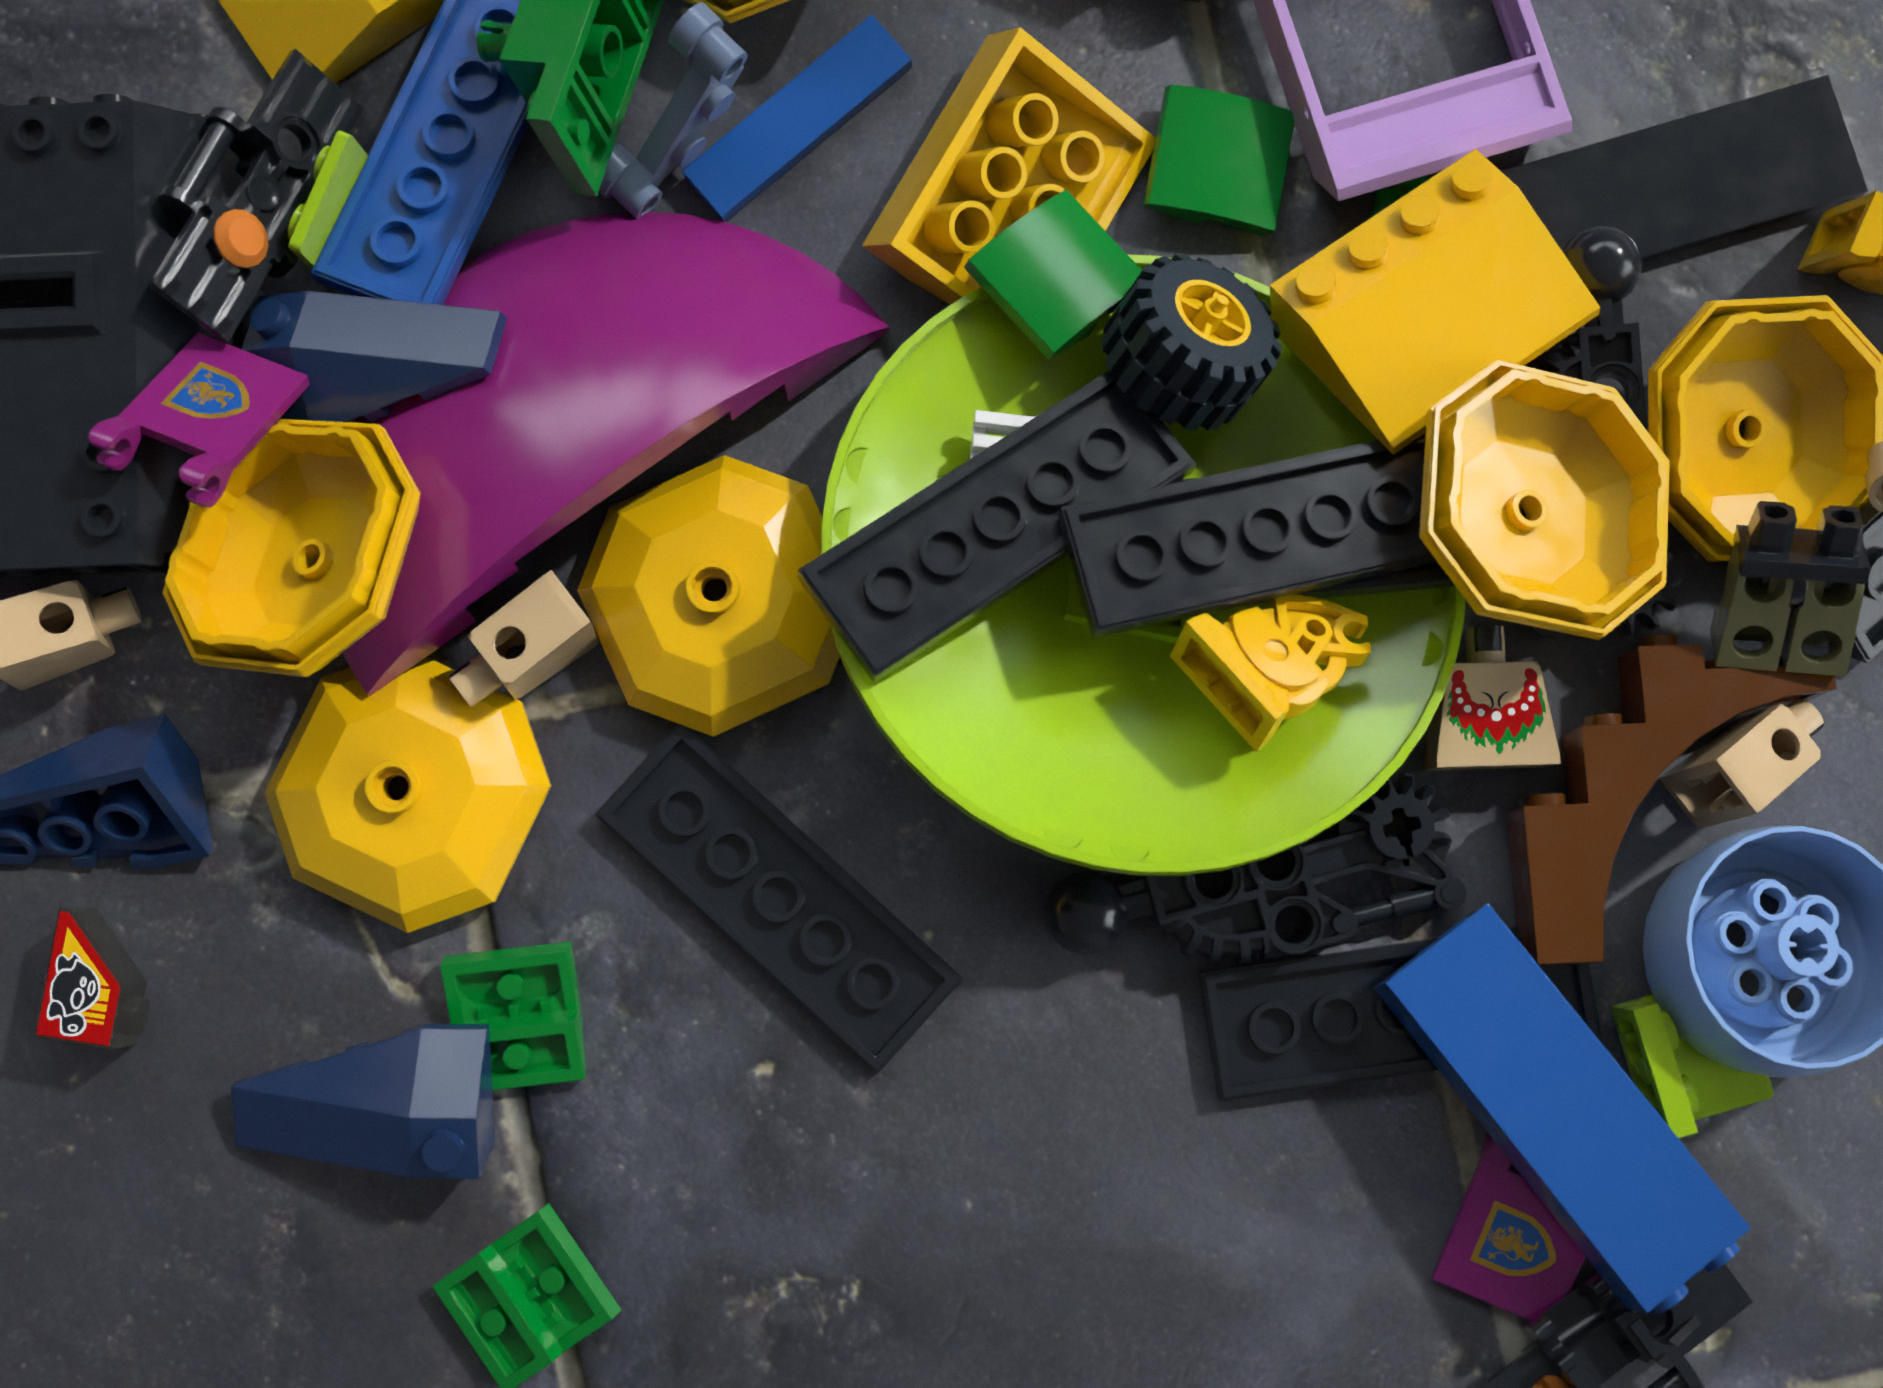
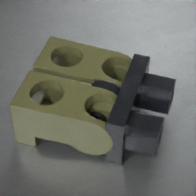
M1759 501L1749 524L1736 525L1733 539L1734 548L1728 563L1726 583L1719 610L1714 611L1710 627L1716 667L1777 671L1780 655H1782L1785 672L1847 676L1863 600L1865 584L1867 585L1871 569L1863 542V522L1859 509L1850 506L1830 505L1822 509L1818 530L1795 528L1797 516L1794 507L1784 502ZM1732 640L1760 641L1763 648L1753 651L1742 650L1735 646ZM1801 645L1828 646L1830 653L1822 656L1810 655L1802 650Z

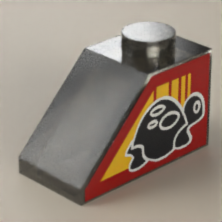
M59 907L35 1028V1038L113 1050L135 1045L136 1037H139L146 1028L150 1012L149 1000L144 998L147 981L99 911L95 908Z

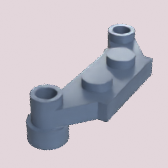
M703 2L694 5L686 11L674 25L668 37V42L687 61L691 62L689 70L637 157L635 158L621 144L614 146L599 189V193L605 199L614 198L635 219H638L647 212H651L662 198V192L657 187L678 165L686 167L698 157L707 143V139L703 134L708 125L722 116L735 99L736 94L731 88L744 69L743 65L747 60L748 54L723 31L724 22Z

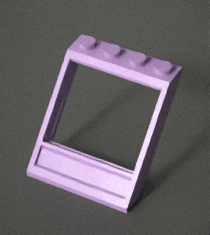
M1253 0L1287 103L1293 113L1295 126L1312 176L1337 201L1442 171L1474 149H1477L1484 157H1489L1572 132V118L1530 0H1492L1513 61L1327 116L1324 115L1286 1Z

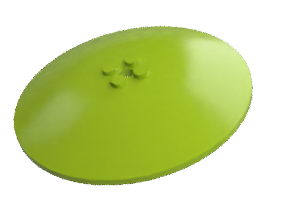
M1127 254L1141 270L1147 264L1151 265L1156 258L1162 257L1157 255ZM1234 273V277L1242 283L1250 285L1256 291V297L1265 302L1271 310L1270 287ZM982 287L963 296L928 320L896 350L879 370L852 413L839 442L827 483L821 524V555L970 459L972 424L975 410L1036 417L1107 372L1108 369L1104 361L1108 355L1101 350V339L1105 335L1103 332L1104 326L1112 313L1102 318L1089 336L1050 360L1043 355ZM1279 337L1277 340L1282 344L1281 355L1276 360L1278 364L1227 425L1222 423L1218 429L1207 431L1200 426L1196 431L1183 429L1177 422H1173L1172 425L1164 422L1196 464L1193 472L1184 479L1211 476L1372 442L1378 439ZM985 434L988 436L1005 437L1002 435ZM1069 555L876 683H873L832 625L831 628L837 650L854 690L876 727L902 760L937 794L966 816L1011 842L1064 862L1095 870L1131 875L1181 876L1226 870L1264 860L1306 842L1335 825L1371 797L1406 760L1427 730L1445 694L1458 655L1465 619L1466 599L1456 586L1320 598L1342 605L1368 617V627L1360 639H1355L1348 635L1344 636L1355 644L1370 642L1371 653L1363 665L1346 667L1337 685L1329 692L1322 694L1318 702L1311 709L1296 717L1283 720L1272 739L1258 752L1248 744L1170 657L1186 621L1196 616L1093 639ZM1269 603L1243 605L1207 614L1221 624H1224L1231 615L1242 608L1246 610L1257 606L1263 610L1267 608ZM1316 664L1322 671L1326 669V665Z

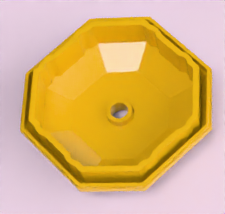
M1828 295L1706 301L1648 369L1649 434L1670 461L1668 521L1707 561H1729L1734 548L1733 539L1736 525L1749 524L1759 501L1784 502L1794 507L1797 516L1795 528L1818 530L1822 509L1830 505L1855 507L1860 512L1870 503L1865 483L1866 474L1869 470L1867 456L1874 445L1883 441V356ZM1742 420L1745 425L1743 437L1739 434V425Z
M1495 360L1427 411L1419 537L1477 615L1598 640L1605 637L1666 584L1670 461L1614 387ZM1519 506L1524 510L1527 519L1521 515Z
M279 419L232 471L225 490L215 505L206 508L190 502L177 546L170 557L169 569L165 578L166 583L162 593L194 662L202 666L308 677L326 666L386 618L418 514L420 492L385 428L379 424Z
M723 455L609 507L577 591L629 706L715 737L830 684L840 658L832 628L828 619L797 578L798 569L821 555L822 515L808 485ZM712 579H720L726 583L727 591L721 600L709 601L704 597V587Z
M428 657L419 661L371 696L366 694L351 668L322 677L264 792L293 879L406 933L414 932L496 902L551 788V783L523 702L495 690L471 707L448 677L456 670ZM401 775L408 782V792L402 799L394 800L388 792V785L394 777Z

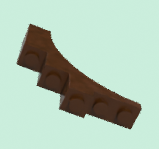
M1656 635L1641 638L1638 640V647L1619 657L1624 724L1622 714L1591 715L1582 718L1583 726L1563 735L1569 804L1566 802V794L1563 793L1531 795L1526 797L1527 806L1506 814L1517 938L1539 967L1585 965L1604 961V906L1614 858L1633 813L1660 774L1699 737L1732 717L1763 706L1791 703L1795 699L1811 700L1837 689L1835 675L1785 672L1782 656H1780L1777 671L1716 667L1715 659L1704 662L1703 644L1679 645L1677 635Z

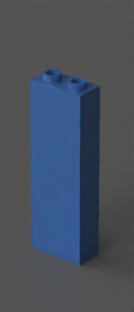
M1489 903L1470 912L1374 987L1375 991L1627 1309L1649 1313L1653 1309L1656 1314L1667 1311L1686 1296L1689 1289L1684 1283L1702 1268L1707 1272L1714 1271L1726 1264L1738 1253L1740 1247L1735 1241L1749 1231L1751 1227Z

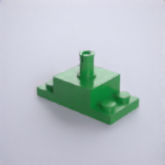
M521 0L512 24L485 20L480 25L483 30L477 33V50L480 58L484 62L501 61L528 104L527 121L574 194L598 195L664 0Z

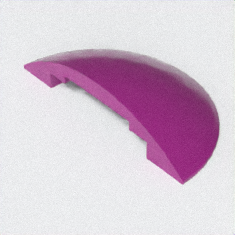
M647 212L638 219H635L630 213H611L568 220L527 232L487 250L462 265L443 305L501 311L507 317L491 375L428 400H424L416 394L389 405V415L370 422L364 416L349 421L350 423L379 424L385 428L420 492L418 514L386 618L343 651L347 663L366 694L371 696L475 623L476 620L466 607L519 571L514 562L725 414H728L731 420H734L776 389H779L789 402L890 331L889 326L858 293L833 272L800 251L764 234L731 223L687 214Z

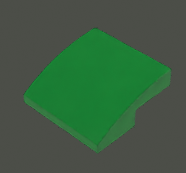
M1173 84L1165 87L1143 207L1195 224L1210 219L1259 236H1265L1274 232L1295 123L1292 111L1259 100L1215 90Z
M1066 189L1037 206L998 234L968 259L964 266L967 272L1048 360L1089 336L1102 318L1115 311L1142 271Z
M572 941L444 956L440 968L450 1023L489 1024L493 1090L585 1080L586 1061L583 1024Z
M549 1203L432 1286L500 1388L517 1387L622 1311Z

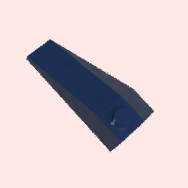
M313 291L259 296L256 308L252 312L242 350L308 375L310 385L280 419L349 422L364 416L370 422L389 415V405L416 394L424 400H428L491 375L507 317L501 311Z
M166 714L108 727L0 775V864L30 865L35 856L70 857L73 866L94 867L97 858L130 859L132 868L154 869L209 857L212 852L213 843L199 760Z
M421 1024L403 1030L400 1036L370 1045L368 1041L347 1047L344 1053L315 1062L308 1060L300 1061L235 1081L231 1086L235 1141L238 1147L409 1178L479 1179L495 1144L489 1024Z

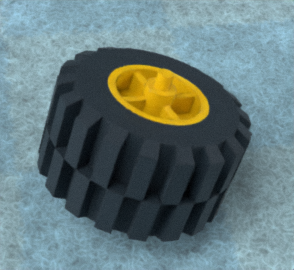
M1175 254L1172 259L1162 256L1156 258L1151 265L1147 264L1106 322L1103 329L1105 335L1101 339V350L1108 355L1104 362L1109 373L1116 375L1119 379L1116 384L1124 394H1130L1137 401L1135 404L1145 412L1150 410L1158 415L1160 421L1169 425L1177 422L1186 430L1196 431L1201 426L1209 431L1218 429L1222 423L1227 425L1237 416L1278 364L1276 360L1281 355L1282 344L1277 340L1281 335L1278 324L1270 319L1269 316L1272 312L1265 302L1256 297V291L1247 283H1242L1234 277L1235 274L1224 267L1220 269L1214 266L1211 261L1200 257L1195 261L1187 255Z

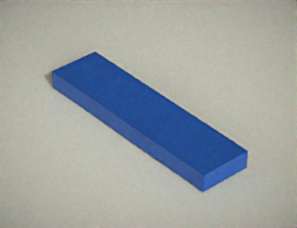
M871 14L684 168L682 172L685 179L722 221H728L912 68V59Z

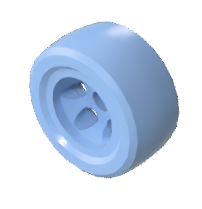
M1792 825L1757 827L1740 831L1709 843L1678 865L1657 890L1646 917L1643 940V956L1647 981L1656 1003H1659L1660 1010L1666 1011L1672 1018L1678 1035L1701 1055L1730 1069L1779 1078L1826 1073L1856 1062L1882 1045L1883 865L1861 846L1828 831ZM1761 893L1767 894L1779 902V908L1775 914H1768L1762 909L1760 905ZM1731 922L1738 923L1746 932V940L1741 947H1735L1726 937V929ZM1796 946L1798 952L1797 959L1793 957L1789 947ZM1746 970L1754 973L1759 980V990L1754 996L1747 995L1740 987V977ZM1793 986L1802 990L1805 995L1796 1010L1791 1009L1787 1003V993Z

